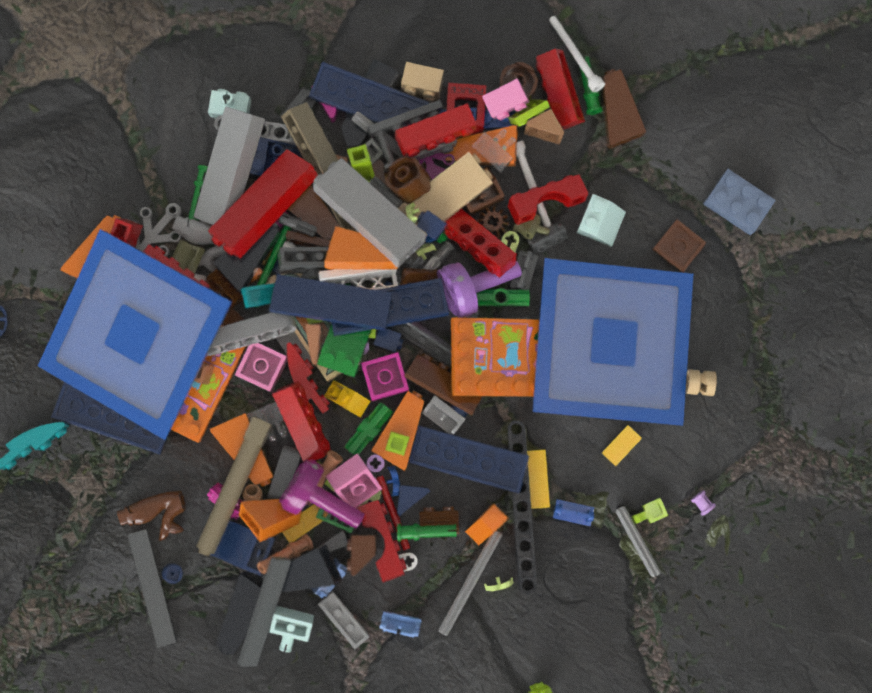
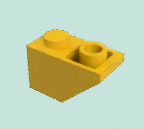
M333 380L324 395L327 399L360 418L370 403V400Z

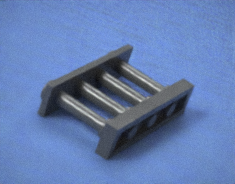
M440 100L368 126L367 132L369 137L378 138L388 162L383 167L384 173L390 171L388 168L395 161L385 137L386 132L391 130L395 132L410 123L414 124L426 117L430 118L438 115L442 110ZM455 139L448 144L443 142L432 150L425 149L420 151L414 158L419 161L443 152V154L449 153L454 150L457 141Z

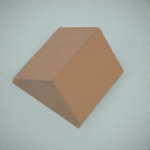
M550 109L527 121L524 134L560 145L564 131Z

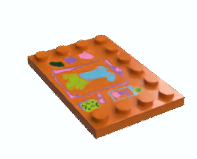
M451 318L452 396L534 397L539 320Z
M247 346L217 355H206L203 363L214 366L210 383L206 385L194 381L171 430L197 443L201 442Z

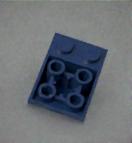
M260 137L249 178L258 179L286 149L302 158L298 147Z
M229 520L215 554L210 555L261 576L263 573L259 571L257 563L270 557L277 538L272 536L260 542L249 527Z

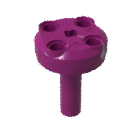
M311 459L301 463L279 500L282 509L297 515L306 502L310 501L356 529L365 514L317 485L324 471V467L318 462Z

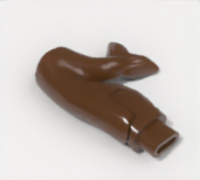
M169 491L125 506L123 510L117 511V516L121 526L125 524L132 526L133 523L134 525H141L150 522L166 509L160 527L159 541H162L170 533L177 534L184 531L173 520L177 515L186 510V503L181 491Z

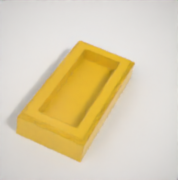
M627 425L602 451V454L614 466H617L642 438Z

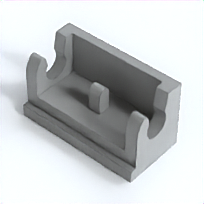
M436 396L433 397L422 412V414L444 431L452 435L455 434L465 421L464 417Z

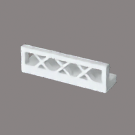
M334 269L319 271L318 281L342 285L351 282L356 287L365 288L362 286L365 280H370L375 285L368 289L373 290L398 286L397 269ZM392 277L393 285L385 286L381 281L383 278Z

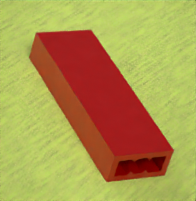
M286 149L208 230L212 236L211 241L217 247L223 246V249L230 256L234 254L241 258L314 182L318 174L312 164Z

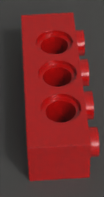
M460 209L445 221L448 224L445 228L446 236L456 241L462 250L468 251L477 262H481L486 266L491 274H495L500 278L516 264L517 254L463 209Z

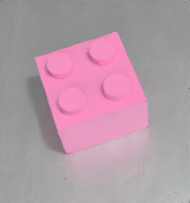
M518 79L482 96L492 118L500 121L509 117V113L514 110L519 112L527 108L526 104L530 103Z
M259 343L248 346L235 375L272 393L288 359L287 356Z
M358 454L325 476L338 496L354 508L383 489Z

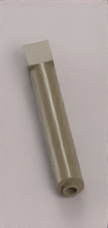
M252 417L243 437L242 445L196 547L199 548V553L206 556L215 554L273 424L257 417Z

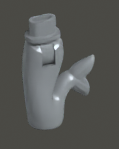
M176 217L172 229L179 232V235L187 241L198 245L214 244L211 241L212 236L208 232L212 227L211 225L189 219L188 217ZM215 246L208 249L203 254L198 267L205 266L209 271L213 272L216 269L213 263L214 259L226 252L223 246Z

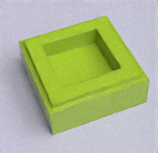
M391 431L385 450L404 456L410 437Z

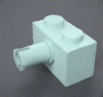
M225 89L212 90L208 113L210 117L217 118L223 115L225 106L249 113L251 99L244 92L233 94Z
M276 606L270 632L283 636L279 646L281 651L284 652L285 645L287 644L286 652H291L294 639L308 642L314 615Z

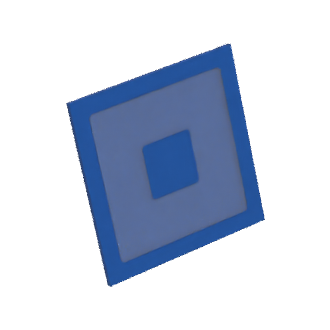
M100 229L38 367L166 440L232 301Z
M544 258L532 412L683 426L693 274Z

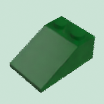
M331 324L317 365L355 377L371 330L334 336Z

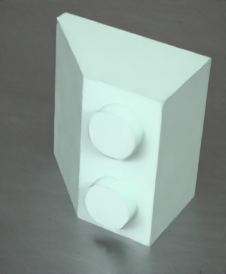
M593 194L576 233L612 247L626 212L613 202Z

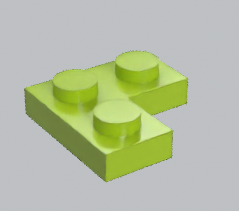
M530 100V103L526 104L527 108L508 117L510 124L522 126L527 124L528 119L544 113V110L550 107L547 100Z

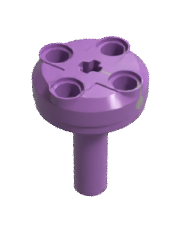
M517 261L500 278L495 274H491L488 270L469 277L466 269L459 262L443 266L442 269L437 270L438 278L442 279L448 310L458 318H467L478 311L476 293L521 277L522 274Z

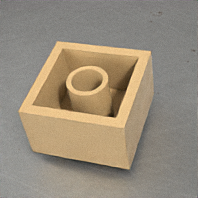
M406 62L401 90L409 95L423 98V100L429 103L438 101L444 70Z

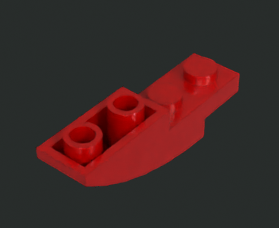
M289 342L287 344V359L293 382H300L301 386L305 389L307 399L310 400L312 398L323 414L329 410L328 405L330 403L324 394L322 396L318 394L316 390L319 387L314 380H308L307 378L313 374L311 370L314 367L308 359L303 360L300 356L302 351L296 343L293 345Z

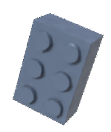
M727 169L703 204L751 235L756 231L776 200Z

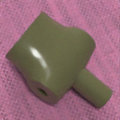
M537 214L534 220L517 226L515 223L513 228L514 231L519 232L527 239H532L536 232L548 236L550 233V229L540 226L541 217Z

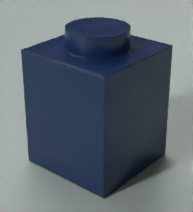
M429 210L426 213L422 212L416 220L418 222L416 226L435 240L440 237L448 225Z
M389 329L385 331L378 330L373 345L396 353L397 350H401L404 340L401 339L402 334Z

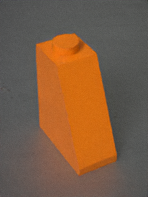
M280 499L241 502L239 516L261 542L298 525L302 512L300 511L297 515L282 509V505L279 503Z
M491 504L465 532L480 545L508 518L494 504Z

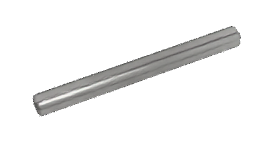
M495 531L482 549L439 628V632L447 636L502 537L500 532Z

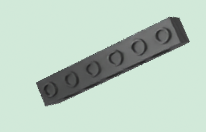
M280 247L278 253L279 274L306 273L312 268L321 271L334 270L325 269V259L329 247Z

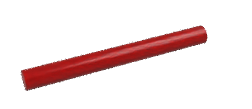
M380 476L376 480L383 488L381 493L397 533V524H401L385 479L383 476ZM407 539L400 541L403 551L410 548Z

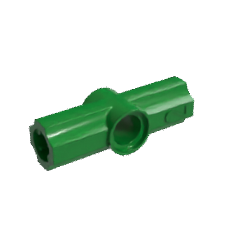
M500 288L497 290L486 289L476 293L478 306H496L499 308L529 307V290H505ZM499 293L503 294L506 298L502 303L497 302L495 296Z
M380 402L369 417H366L356 429L357 432L344 447L353 455H359L368 443L372 442L378 435L381 427L387 422L393 411Z

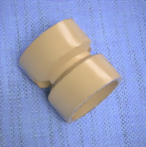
M688 369L685 393L697 395L701 392L705 396H714L717 382L716 372L703 371V373H700L699 370Z

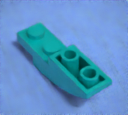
M65 422L50 423L33 428L15 437L6 444L10 451L0 459V469L9 470L17 464V459L21 456L25 457L32 452V447L39 451L41 449L43 451L52 445V440L56 437L60 438L67 433L66 429L70 425Z

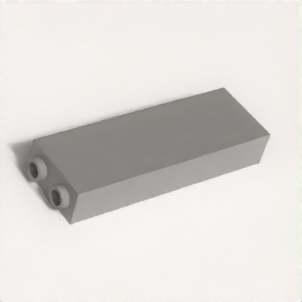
M225 106L194 213V218L201 220L200 222L214 225L244 194L265 122L264 118Z
M342 158L337 162H332L324 174H319L315 178L314 192L383 253L396 267L404 263L425 243L426 234Z

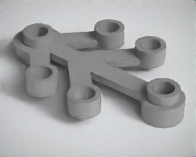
M176 203L169 204L166 207V214L153 229L151 223L152 210L148 207H143L140 210V215L143 218L145 239L140 244L138 238L135 248L143 252L148 244L178 243L182 236L177 231H172L170 234H159L171 219L181 216V207ZM172 207H175L176 212L173 214L170 213V209ZM145 210H149L148 216H143ZM174 234L179 235V238L177 240L172 239V236ZM164 245L159 246V248L167 250L166 254H164L167 257L170 253L169 249Z

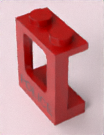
M448 83L447 111L454 109L456 99L477 101V120L475 121L477 125L471 135L483 133L485 102L482 96L486 95V85Z

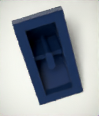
M400 485L397 513L399 515L403 514L428 494L430 490L428 488Z

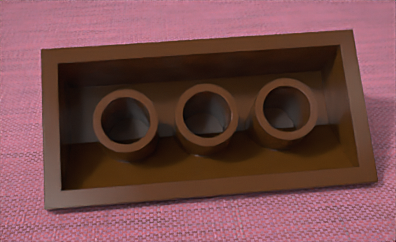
M423 352V354L418 353L404 377L472 415L483 396H452V371L449 370L450 366L441 361L440 363L433 361L434 357L426 352Z

